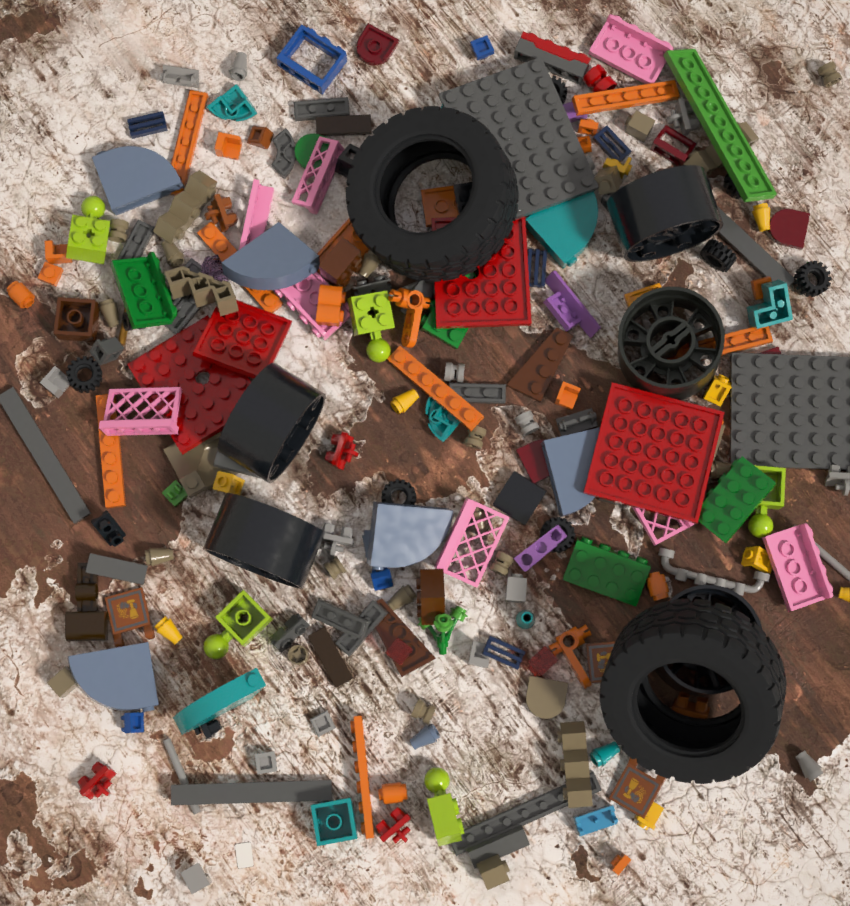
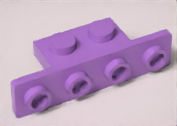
M555 270L552 271L545 279V282L554 292V295L548 297L543 303L566 332L579 324L589 338H592L601 329L600 325L564 282L562 277Z

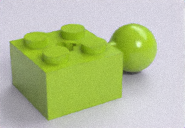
M88 196L81 204V211L84 216L72 214L66 258L104 264L110 221L99 219L105 213L103 200L97 196Z
M388 290L353 296L347 299L354 336L370 333L371 341L367 345L366 352L369 359L377 363L387 360L391 352L390 345L381 337V331L395 328L391 305L388 300ZM370 309L374 311L373 318L367 313Z
M756 466L777 484L757 506L755 515L748 522V529L754 537L762 538L770 535L773 531V521L767 515V509L779 510L784 507L786 468Z
M242 590L215 617L226 629L221 634H212L206 638L203 645L204 652L212 659H220L227 654L229 649L228 643L233 638L246 647L273 618L245 590ZM241 615H248V621L246 623H241Z
M431 768L425 774L424 783L426 788L434 793L435 796L428 798L427 802L438 846L462 841L461 835L465 833L461 818L457 819L456 815L460 814L456 798L452 799L451 793L446 794V789L450 783L449 775L442 768Z

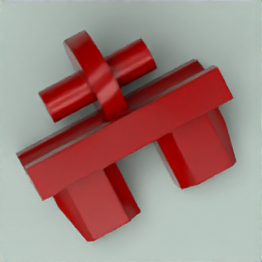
M346 432L333 434L331 444L337 446L335 452L328 451L325 460L336 468L344 470L346 462L350 463L351 458H357L359 454L354 451L356 444H353L354 438Z
M96 762L91 769L96 775L92 779L85 775L77 782L81 788L79 793L90 800L94 796L98 798L102 793L109 796L111 792L108 787L112 784L110 780L117 774L108 766Z
M397 807L390 813L391 817L396 821L392 827L384 819L375 826L381 835L380 839L382 842H385L395 832L397 835L392 838L395 844L400 839L405 843L408 841L405 835L411 831L408 826L403 830H400V828L411 819V816L408 813L405 814L404 811Z

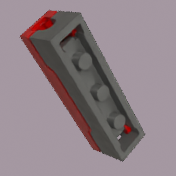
M524 31L514 51V59L524 63L542 57L549 73L579 85L582 83L591 58L583 53H576L566 46L556 45L551 40H544L533 33H526Z

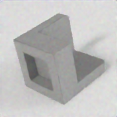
M56 366L40 382L58 399L70 386L67 376Z
M473 640L468 665L488 668L489 657L482 655L485 643Z
M200 863L181 872L191 894L213 883L209 875L206 877Z

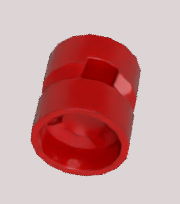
M600 64L591 68L582 79L589 89L593 88V93L613 90L617 86V83L611 76H606L607 72Z

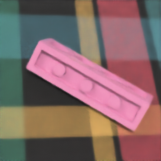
M319 136L291 201L293 204L306 207L312 214H318L335 174L337 159L345 150L339 141ZM322 144H330L328 150L321 153ZM321 159V166L314 169V163ZM314 175V182L307 185V179ZM308 192L306 202L299 200L301 194Z
M256 179L253 180L239 250L264 233L267 227L274 188L261 186L260 181Z

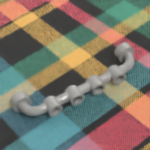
M665 548L659 549L658 555L662 556L661 564L663 569L675 575V580L686 582L688 578L694 580L696 585H706V583L732 589V591L741 596L744 595V592H758L763 587L764 582H769L770 574L759 571L754 572L753 579L757 581L754 585L750 586L676 568L669 563V558H674L675 551Z

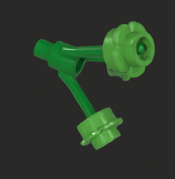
M456 606L455 609L450 608L451 612L449 615L438 614L435 617L434 626L441 632L438 634L431 625H421V617L418 618L419 623L417 625H420L422 630L428 627L437 643L440 655L447 654L446 647H448V641L457 621L463 622L465 617H468L465 614L466 610L459 606Z

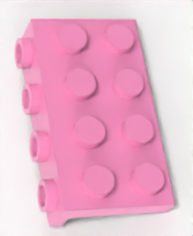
M609 14L606 23L588 54L644 84H651L656 82L667 63L663 55L666 51L673 50V47L669 42L661 41L652 33L644 32L636 25L623 21L619 16Z
M318 272L309 275L295 285L273 290L279 298L284 297L288 301L286 305L292 311L296 310L300 314L298 317L305 325L309 324L313 328L311 331L317 338L322 337L326 340L351 318L346 302L345 304L342 303L341 310L344 311V321L340 322L339 327L318 325L316 323L320 285H329Z
M807 523L762 537L788 612L833 597L832 585L827 579L826 568L821 562L819 548L815 545L813 531Z

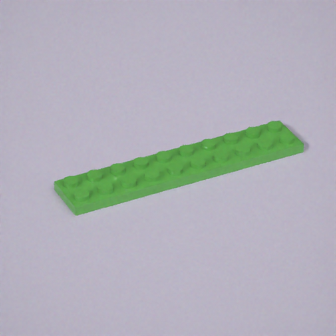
M696 49L666 51L663 55L743 201L751 202L773 199L777 195L775 189Z

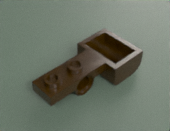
M87 562L77 563V583L75 586L77 612H65L66 641H107L108 611H98V575L85 573Z

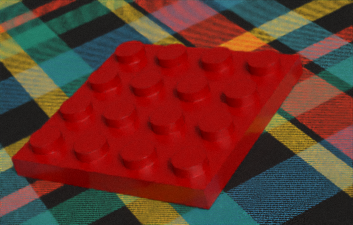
M238 300L236 301L239 311L220 316L216 306L193 351V356L254 379L267 365L275 362L291 328L292 320Z

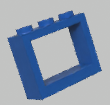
M301 24L276 57L280 68L323 95L346 64L347 54L340 46L336 47L331 44L328 38L317 35L312 28L310 29ZM304 40L337 60L323 79L290 59Z

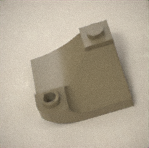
M220 432L183 455L175 443L163 449L190 498L207 489H212L218 471L234 475L238 474L237 472L213 466L218 450Z

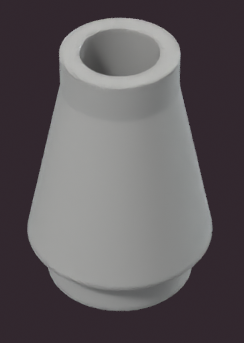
M243 52L236 53L234 62L229 70L230 77L236 81H243L247 76V55Z
M806 751L801 752L795 757L805 778H808L810 782L823 774L822 767Z

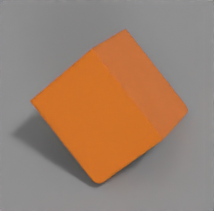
M218 132L214 148L216 155L238 160L242 147L241 137Z
M52 240L44 241L45 259L48 263H72V259L66 258L67 244L55 245Z
M563 381L554 404L573 410L581 388Z

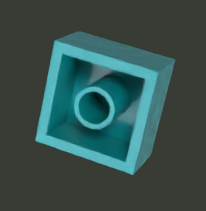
M352 797L310 805L317 846L358 838Z

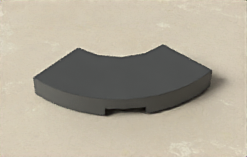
M286 128L272 140L277 148V155L271 165L283 179L290 174L296 160L295 143Z

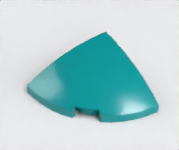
M235 84L225 94L220 95L207 106L214 115L224 120L244 121L258 114L238 84Z
M430 396L428 397L425 410L430 422L428 426L432 433L440 441L444 442L460 422Z

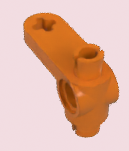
M399 288L396 291L391 289L389 294L393 296H388V300L395 302L398 307L407 309L401 339L402 346L413 348L417 341L422 309H428L430 304L425 302L431 303L429 297H424L423 293L417 290ZM410 296L413 298L412 303H410Z
M586 624L579 629L576 626L555 637L556 642L548 646L550 651L556 648L555 651L551 652L554 657L561 652L563 653L584 689L592 686L572 650L585 643L584 639L592 635L590 630L584 633L588 629ZM565 636L573 639L571 647L564 645L563 638Z

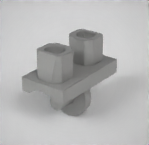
M679 98L678 104L675 106L676 109L670 111L671 116L667 118V122L674 124V128L680 127L682 134L688 136L690 131L699 128V120L697 117L688 118V114L694 113L689 101Z
M830 465L825 479V486H835V490H841L843 496H848L850 490V466L847 467L846 473H843L839 465Z
M324 524L322 531L325 532L322 541L332 542V544L325 543L324 549L331 550L330 556H335L336 551L343 552L344 547L337 546V544L353 547L352 528L342 526L341 535L338 536L333 535L334 524Z

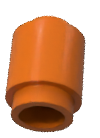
M14 281L7 287L8 296L21 309L29 308L33 305L35 295L23 283Z
M659 571L648 574L649 578L646 579L650 597H653L654 601L668 598L669 589L665 575H660Z
M406 783L382 784V788L378 789L379 801L383 800L384 804L401 803L403 800H408Z

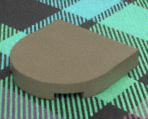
M529 676L526 704L530 712L542 719H550L557 716L565 706L568 683Z

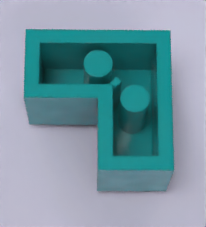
M781 280L761 284L764 302L746 307L749 325L756 329L793 320L787 283Z

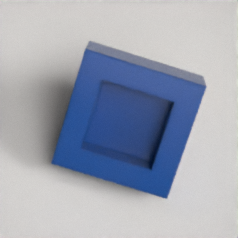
M487 35L470 42L477 60L486 59L494 54V49Z
M384 567L383 571L379 572L372 569L370 574L375 591L394 587L390 569Z
M143 712L124 713L121 716L125 726L121 728L122 732H144Z

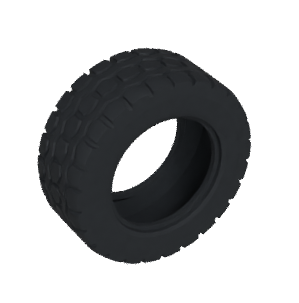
M426 106L423 109L420 107L405 111L404 115L399 113L389 118L387 124L383 122L372 131L374 135L368 136L361 144V151L356 152L351 163L353 168L349 169L347 176V211L358 237L386 266L396 273L413 280H424L425 282H440L442 279L443 281L459 278V275L465 276L477 270V266L481 267L492 258L491 255L493 253L496 254L505 243L504 239L508 238L514 225L513 221L516 219L517 203L519 201L516 174L497 139L476 118L447 107H442V109L439 106ZM438 159L455 160L470 167L472 173L471 194L462 212L452 222L430 232H411L398 226L395 218L396 195L404 179L414 169L424 163Z
M677 599L672 603L666 601L653 606V608L650 607L627 623L622 632H620L601 679L600 705L605 724L610 729L611 736L618 745H621V749L632 760L637 758L639 765L649 771L654 769L655 774L668 779L674 777L675 781L691 783L694 780L696 784L712 783L714 779L717 783L729 780L733 776H740L749 771L772 748L781 723L786 695V674L782 659L769 636L766 637V633L755 622L750 623V618L737 610L731 612V607L717 602L715 605H711V601L695 599L694 602H691L690 599ZM682 662L701 665L721 675L735 690L740 704L729 713L719 717L706 719L688 717L675 712L659 700L649 684L647 675L653 670L671 663Z

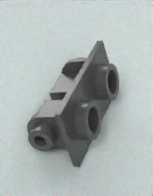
M385 275L376 276L373 281L369 282L366 279L356 281V285L352 286L353 289H357L354 292L355 296L370 294L373 289H375V292L388 290V293L392 289L391 283L387 284L390 278H385Z
M592 408L556 419L561 436L598 426L596 422L597 416Z
M299 613L293 614L284 623L288 628L286 631L280 627L271 636V643L281 653L288 649L292 642L310 626Z

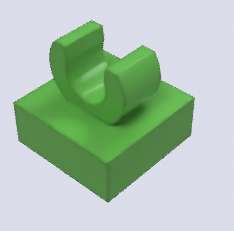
M177 480L162 492L175 507L188 497L185 489Z

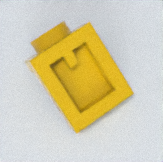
M607 157L602 169L617 165L622 179L624 175L628 176L631 171L632 165H630L632 158L628 157L625 164L622 165L618 160Z
M722 374L714 375L703 398L721 407L732 388L729 378Z
M218 471L212 488L216 491L240 495L245 480L234 474Z
M760 546L745 548L741 565L752 566L761 572L771 573L772 565L765 549Z
M653 802L645 819L638 815H635L634 819L638 820L637 825L643 829L648 830V828L654 830L656 827L655 823L664 808Z

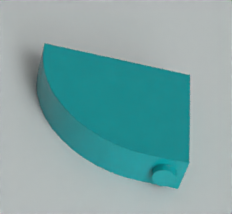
M593 191L541 210L525 219L526 228L562 269L567 265L571 267L592 239L598 219V204L595 193Z
M255 668L196 700L178 712L173 719L181 734L184 735L251 700L266 684L258 669Z

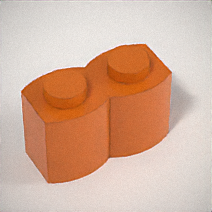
M320 285L316 312V323L318 325L339 327L340 322L344 321V311L341 310L342 303H346V292H343V287Z

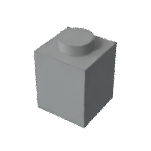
M511 574V577H507L505 602H526L527 578H523L522 574Z

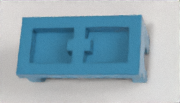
M610 804L574 816L573 819L579 836L616 825L618 819L614 813V806Z

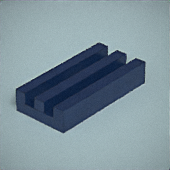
M163 111L127 119L132 139L168 131ZM161 123H162L161 126H157V127L148 128V129H144V130H140V131H135V132H134V130H136V129H140V128H144V127L147 128V127H151V126H153V125H157V124H161Z
M605 126L593 136L596 144L611 159L621 162L632 152L608 126ZM605 132L623 150L624 154L604 135Z
M528 249L529 287H545L547 250ZM532 255H535L534 283L530 282ZM539 256H543L541 283H538Z
M492 636L488 637L482 651V655L516 670L519 669L522 658L526 653ZM491 641L518 653L519 656L517 657L491 645ZM488 648L516 660V663L514 664L487 652Z

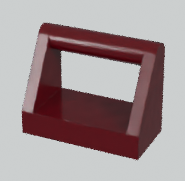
M665 125L653 141L650 150L676 166H683L697 143ZM666 133L688 146L689 149L686 153H683L663 141L662 137Z

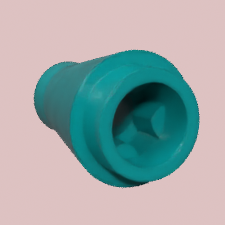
M522 610L516 616V623L522 629H529L535 624V615L529 610ZM524 615H528L530 621H524Z
M613 741L612 743L592 749L589 756L596 767H603L620 752V748Z

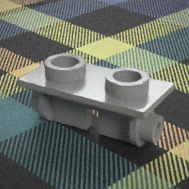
M163 65L160 81L166 84L199 88V70Z

